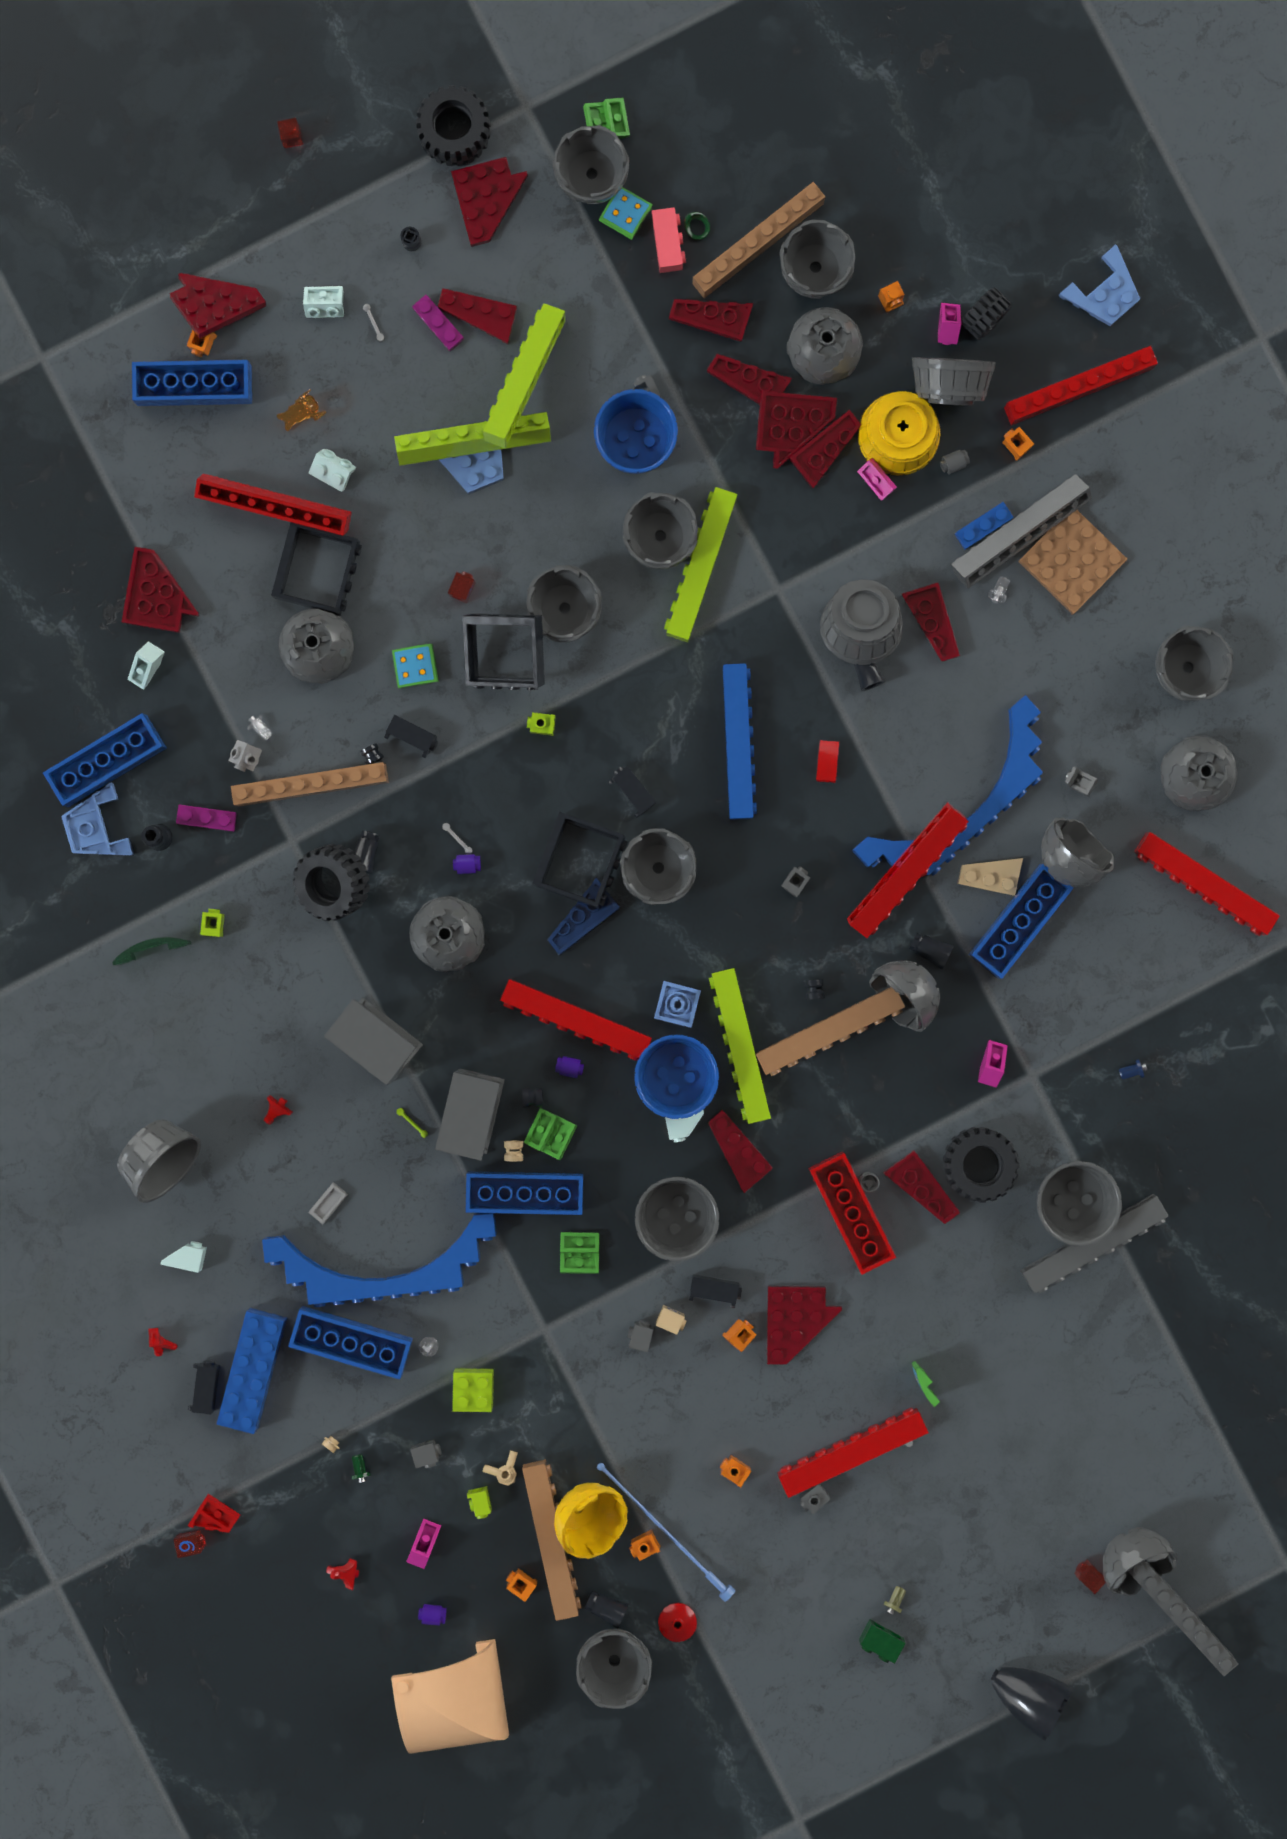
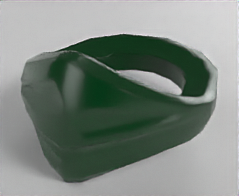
M691 212L686 215L684 220V228L689 237L695 240L707 237L710 231V224L705 215L700 212ZM697 219L704 223L706 229L702 235L692 233L689 225L691 220Z

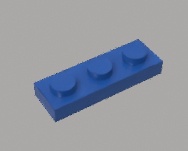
M1002 502L957 531L954 535L964 550H966L1014 517L1005 503Z

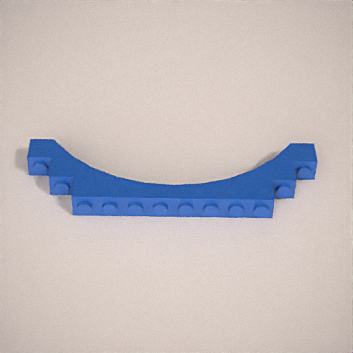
M1026 695L1008 710L1010 738L1007 758L999 780L988 798L967 818L969 822L966 829L962 833H958L954 838L953 844L948 848L946 847L942 852L940 859L931 864L926 876L930 874L934 876L940 871V865L944 861L946 863L950 862L956 856L954 854L959 848L963 850L970 844L968 840L973 835L977 837L984 831L982 827L985 824L989 823L991 825L998 818L997 814L1001 810L1005 812L1013 805L1011 801L1014 798L1020 799L1027 792L1026 788L1030 784L1034 786L1041 780L1040 775L1043 771L1028 755L1033 756L1040 750L1038 746L1042 742L1027 726L1028 724L1032 726L1038 721L1039 718L1037 716L1041 712ZM866 837L852 851L866 867L870 865L875 867L882 860L880 858L881 855L893 866L914 840L890 841Z
M475 1213L463 1234L445 1253L423 1267L409 1273L387 1278H361L344 1275L325 1268L305 1256L285 1235L265 1237L262 1243L265 1263L270 1262V1265H280L284 1261L286 1284L292 1283V1286H301L306 1282L308 1305L314 1304V1307H322L326 1305L325 1303L333 1302V1305L344 1304L346 1300L358 1303L363 1302L364 1298H371L372 1301L389 1295L391 1298H400L402 1294L410 1293V1296H418L424 1291H429V1294L440 1293L441 1289H448V1292L459 1291V1287L464 1285L462 1264L474 1266L476 1262L480 1261L478 1238H481V1241L493 1240V1237L497 1235L494 1213Z

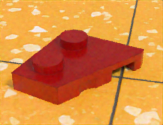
M208 1494L188 1526L194 1528V1526L205 1527V1530H219L220 1532L229 1533L241 1514Z

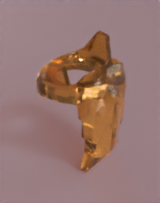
M311 389L300 395L295 400V403L288 407V410L277 414L278 419L285 421L286 431H289L296 422L300 423L305 418L313 417L317 421L327 413L325 410L318 412L317 402L313 396L308 394Z

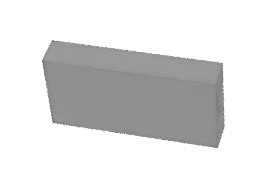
M333 1182L308 1213L323 1225L348 1194Z

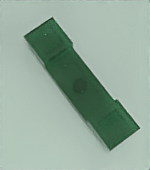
M172 937L145 940L123 951L112 963L113 966L136 961L134 954L136 952L168 944L169 950H174L191 945V941Z

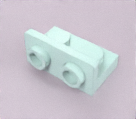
M343 286L304 287L303 306L305 316L307 318L344 317Z

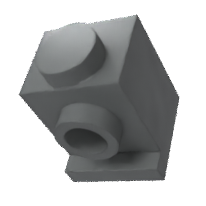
M800 866L798 869L793 867L780 887L793 896L798 897L810 879L807 876L809 872ZM794 877L799 878L798 884L792 882Z

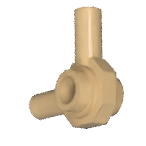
M510 1450L506 1465L498 1469L485 1464L483 1472L496 1476L501 1484L507 1486L513 1484L517 1476V1472L513 1467L518 1453Z

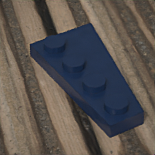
M596 878L582 896L595 901L601 886L600 881ZM607 890L605 892L607 899L604 906L601 905L597 909L577 902L548 938L549 943L559 955L563 954L620 909Z

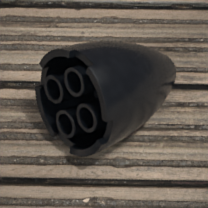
M1001 1667L1000 1670L995 1669L991 1677L994 1690L1010 1713L1022 1725L1045 1741L1057 1723L1073 1688L1051 1676L1024 1668Z

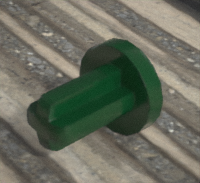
M363 1455L352 1456L355 1475L351 1476L352 1480L359 1479V1483L365 1482L364 1477L371 1476V1474L366 1472Z

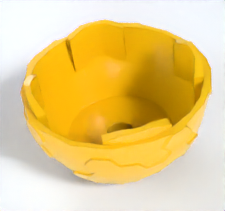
M583 1483L567 1492L559 1505H557L554 1519L556 1536L563 1549L568 1554L577 1558L586 1559L597 1557L609 1551L615 1541L620 1538L627 1524L628 1511L622 1495L610 1486L607 1487L599 1483Z

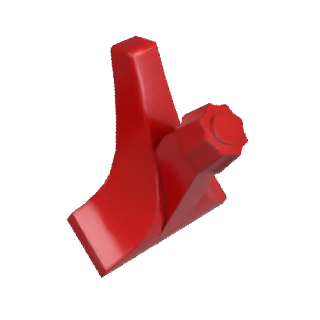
M268 1096L269 1110L263 1121L271 1125L277 1116H290L293 1111L285 1106L287 1100L281 1097L278 1101L273 1096Z
M158 1328L148 1329L149 1347H153L156 1356H162V1348L177 1349V1344L164 1339L160 1335Z
M350 1558L348 1563L343 1566H328L326 1573L330 1574L332 1579L343 1580L345 1587L353 1590L354 1580L359 1575V1570H356L357 1561Z

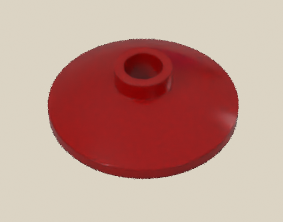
M672 1603L661 1611L658 1625L660 1632L665 1638L673 1642H682L694 1634L697 1627V1619L694 1611L686 1604ZM680 1622L681 1626L675 1627L674 1623Z

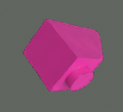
M941 303L938 343L957 345L961 327L960 305Z
M991 1040L988 1041L980 1067L978 1082L997 1088L1004 1074L1007 1045Z
M423 1518L407 1563L425 1569L441 1525Z

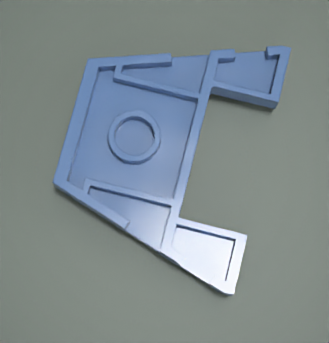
M1116 244L1102 256L1104 262L1114 272L1087 297L1073 282L1059 294V297L1063 300L1066 299L1073 303L1075 307L1089 312V315L1108 326L1115 323L1140 300Z
M501 450L439 459L442 465L446 467L468 494L504 480Z
M114 783L107 784L106 787L97 791L90 798L61 816L72 853L134 855L130 838L110 843L99 805L118 800Z

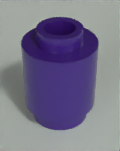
M475 854L457 855L456 859H453V870L457 871V874L476 873V871H481L480 856H475Z
M565 1056L563 1058L558 1057L555 1072L562 1076L577 1079L578 1075L582 1076L584 1064H581L580 1059Z
M424 1604L423 1608H419L418 1620H422L421 1624L440 1626V1624H445L447 1608H442L441 1605Z

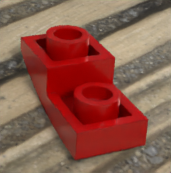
M820 740L816 781L836 783L839 742Z

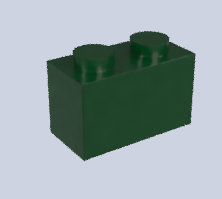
M869 1619L859 1638L861 1648L870 1654L872 1652L878 1654V1657L886 1663L890 1661L895 1664L906 1644L904 1637Z

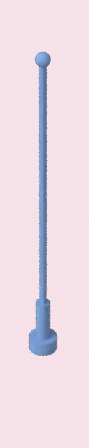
M603 1463L597 1465L598 1470L603 1471L706 1574L705 1577L721 1592L719 1597L726 1602L734 1594L735 1589L731 1585L725 1586L711 1571L708 1572L612 1476Z

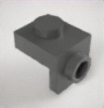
M1075 766L1072 770L1068 771L1065 777V783L1070 789L1088 797L1098 782L1097 778L1080 771Z

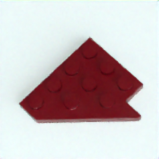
M506 157L451 171L471 247L491 241L528 177L527 171L511 175Z
M184 273L178 274L179 280L184 287L169 293L170 299L199 339L266 307L265 299L254 287Z
M761 391L756 450L774 452L773 468L778 469L835 418L837 398Z
M134 547L121 622L180 633L183 614L199 617V612L158 554L152 549Z
M768 1286L767 1364L787 1365L842 1311V1306H826L825 1286Z

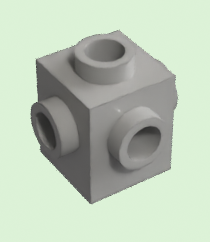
M237 740L234 748L231 750L228 761L234 763V768L245 772L246 769L254 771L262 750Z

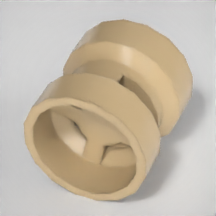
M504 1141V1147L506 1148L504 1161H523V1154L521 1153L523 1141Z

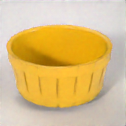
M898 391L881 396L865 410L861 417L862 419H860L861 426L858 429V442L861 452L867 458V461L873 458L886 474L900 476L917 472V470L919 471L931 461L938 449L940 425L936 413L927 400L918 397L915 393ZM902 420L905 421V424L909 425L908 428H905V431H901V428L897 427L898 424H901Z

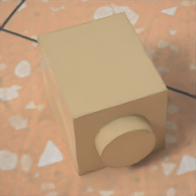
M663 1305L656 1320V1326L677 1335L679 1330L683 1331L687 1320H684V1313Z

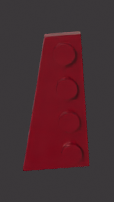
M442 288L438 304L440 310L509 344L517 310L516 305Z
M674 299L669 320L742 342L753 303L737 304V302L718 303L717 301L700 302L699 300Z
M716 354L707 369L709 374L759 405L761 391L784 393L792 380L790 377H784L772 371H765L756 366L741 363V361Z
M848 410L789 458L812 489L861 426L851 410Z
M939 583L902 593L901 595L941 662L960 657Z
M723 1110L708 1121L741 1189L745 1193L773 1167Z
M914 1150L883 1172L944 1224L960 1213Z

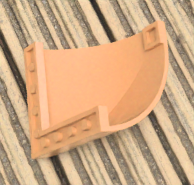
M495 1639L476 1642L477 1654L455 1664L414 1674L406 1673L391 1677L398 1723L408 1753L412 1754L486 1743L508 1738L509 1730Z

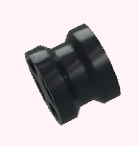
M377 743L360 751L361 755L366 759V765L374 764L384 758L383 754L378 751Z

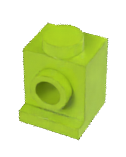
M532 712V717L528 716L527 728H530V733L553 736L556 716ZM543 720L544 725L541 727L538 726L537 721Z
M208 909V912H202L200 935L223 937L225 914H220V910ZM213 919L217 920L216 926L211 925Z
M487 1486L468 1490L467 1498L472 1499L469 1500L471 1512L474 1511L477 1519L488 1517V1514H491L492 1507Z

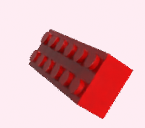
M842 1151L809 1167L808 1169L861 1275L895 1259L896 1256L845 1153Z

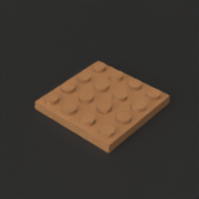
M1076 510L1047 531L1018 562L1073 615L1121 567L1127 558Z

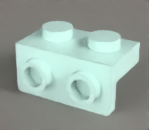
M322 449L316 453L309 474L342 492L345 490L350 475L355 471L356 467L349 460L336 456L333 451Z

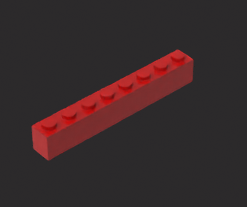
M1148 346L1007 402L1004 409L1010 424L1014 425L1153 370L1158 362L1152 347Z
M202 474L196 481L195 498L343 536L349 530L351 511L207 474Z
M947 802L847 918L849 925L866 938L873 935L877 931L878 925L890 916L891 910L901 904L904 895L914 889L918 879L927 874L931 864L940 859L945 848L953 844L954 838L958 833H962L966 829L969 822L967 818Z
M1151 832L1145 833L1134 850L1139 860L1144 863L1150 862L1154 865L1153 869L1162 874L1163 872L1170 875L1169 879L1177 884L1181 882L1186 886L1185 889L1192 894L1198 893L1202 896L1201 899L1209 905L1215 904L1219 907L1218 911L1225 915H1232L1235 917V922L1242 926L1246 924L1251 928L1250 931L1257 936L1268 935L1280 917L1271 909Z
M509 979L500 1000L504 1002L503 1006L512 1010L515 1007L522 1009L521 1013L529 1017H532V1014L539 1016V1021L550 1024L551 1021L556 1023V1028L567 1032L570 1029L575 1031L574 1035L585 1039L587 1036L593 1039L592 1043L602 1047L603 1044L611 1046V1051L619 1054L621 1051L628 1053V1058L635 1061L639 1060L640 1055L649 1046L652 1037L512 979Z
M908 1408L902 1412V1415L898 1417L891 1416L885 1420V1423L879 1426L874 1424L868 1427L866 1432L854 1433L850 1436V1439L844 1442L843 1440L837 1441L832 1444L833 1447L827 1450L822 1448L816 1451L815 1455L810 1458L805 1456L800 1458L797 1464L792 1466L788 1464L780 1468L777 1474L787 1497L790 1498L928 1434L929 1432L918 1409Z

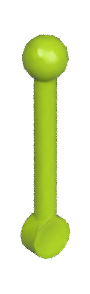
M398 1108L396 1111L397 1115H402L421 1133V1137L426 1138L428 1132L422 1130L404 1113L403 1108Z

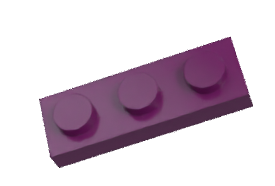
M427 295L423 296L412 306V309L449 351L453 350L464 340V337Z
M178 805L176 824L234 832L237 813Z

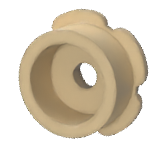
M332 1436L324 1438L325 1440L322 1445L334 1453L337 1449H340L337 1446L339 1442Z

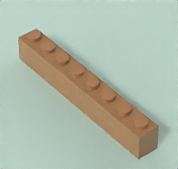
M812 182L693 276L692 284L705 299L824 204L825 195Z
M384 762L234 785L231 786L233 804L239 807L389 783L387 766Z
M889 987L757 1052L756 1056L765 1074L770 1073L773 1076L781 1072L780 1068L786 1065L789 1068L798 1064V1059L802 1057L808 1059L816 1055L815 1051L820 1048L824 1051L833 1046L832 1043L837 1040L843 1042L851 1038L850 1034L855 1031L859 1034L867 1030V1025L872 1023L878 1025L885 1021L884 1017L890 1014L894 1017L902 1013V1008L905 1005L899 993Z
M546 1459L523 1464V1475L555 1619L558 1621L579 1616V1609H582L580 1597H576L575 1590H578L576 1578L571 1576V1571H573L572 1560L568 1559L567 1553L558 1541L555 1532V1511L559 1502L555 1503L556 1487L550 1481V1476H552L551 1465H547Z

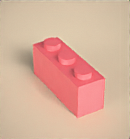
M675 207L652 210L660 273L682 270L683 263H686L685 252H681L680 245L683 244L682 232L678 233L677 227L681 225L680 216L675 213Z

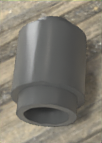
M957 450L943 456L940 466L944 473L947 472L950 475L966 468L970 464V459L965 450Z

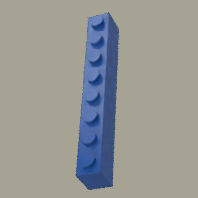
M746 664L723 665L730 820L753 819V814H757L756 803H753L752 795H756L755 783L752 784V776H755V765L751 764V757H754V745H750V738L753 737V726H749V718H752V707H748V699H751V688H747V680H751L750 668L747 669Z

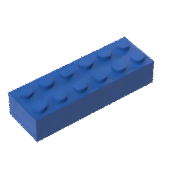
M248 360L132 362V400L137 406L252 404V366Z
M141 713L46 770L43 774L62 806L70 807L167 749L149 717Z
M1040 864L968 955L998 979H1002L1074 887L1056 881L1048 872V867Z
M468 1171L466 1173V1213L582 1215L584 1174Z
M302 1306L299 1309L288 1347L401 1379L413 1338Z
M253 1308L246 1311L217 1425L255 1434L258 1430L287 1317Z

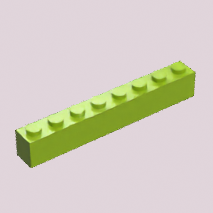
M545 303L541 310H537L535 323L530 325L527 332L528 337L520 346V354L514 358L513 369L511 373L506 375L505 386L498 392L497 403L492 405L489 412L490 417L482 426L484 441L503 448L507 447L566 321L564 310Z
M547 412L521 416L506 448L484 441L482 432L484 422L394 436L399 466L551 442Z
M715 487L714 492L710 491L707 502L710 505L708 510L704 509L701 521L704 522L702 528L698 527L697 545L689 556L691 557L690 564H685L682 574L685 575L683 583L679 582L676 591L679 597L677 601L673 600L670 609L673 614L671 619L667 618L664 627L667 630V636L685 642L689 641L737 499V494L718 487Z
M731 968L711 973L712 977L709 978L711 989H715L717 995L713 999L715 1007L720 1008L721 1015H718L720 1027L724 1026L726 1034H722L725 1045H729L730 1052L727 1053L729 1064L734 1065L735 1071H732L734 1083L738 1082L740 1089L736 1090L738 1101H742L744 1106L741 1109L743 1120H747L748 1124L771 1119L735 969Z

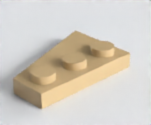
M1023 858L961 865L958 884L1015 896Z

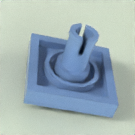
M663 981L654 1018L691 1028L701 990Z

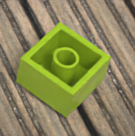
M455 1368L453 1372L454 1412H492L494 1369Z

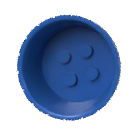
M630 389L613 395L600 408L594 424V438L602 457L611 466L626 473L640 474L658 468L669 458L677 441L678 427L675 414L665 400L655 393L647 392V390Z
M669 1035L657 1039L642 1052L636 1064L635 1086H637L638 1095L646 1107L662 1117L683 1119L698 1114L712 1101L718 1088L719 1072L715 1058L704 1044L692 1037Z

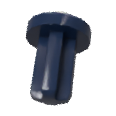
M1137 1059L1136 1064L1120 1068L1119 1073L1122 1079L1137 1075L1144 1078L1143 1070L1146 1071L1147 1067L1146 1064L1141 1065L1140 1060Z

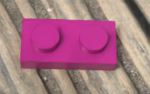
M873 458L868 460L857 471L881 501L897 488Z

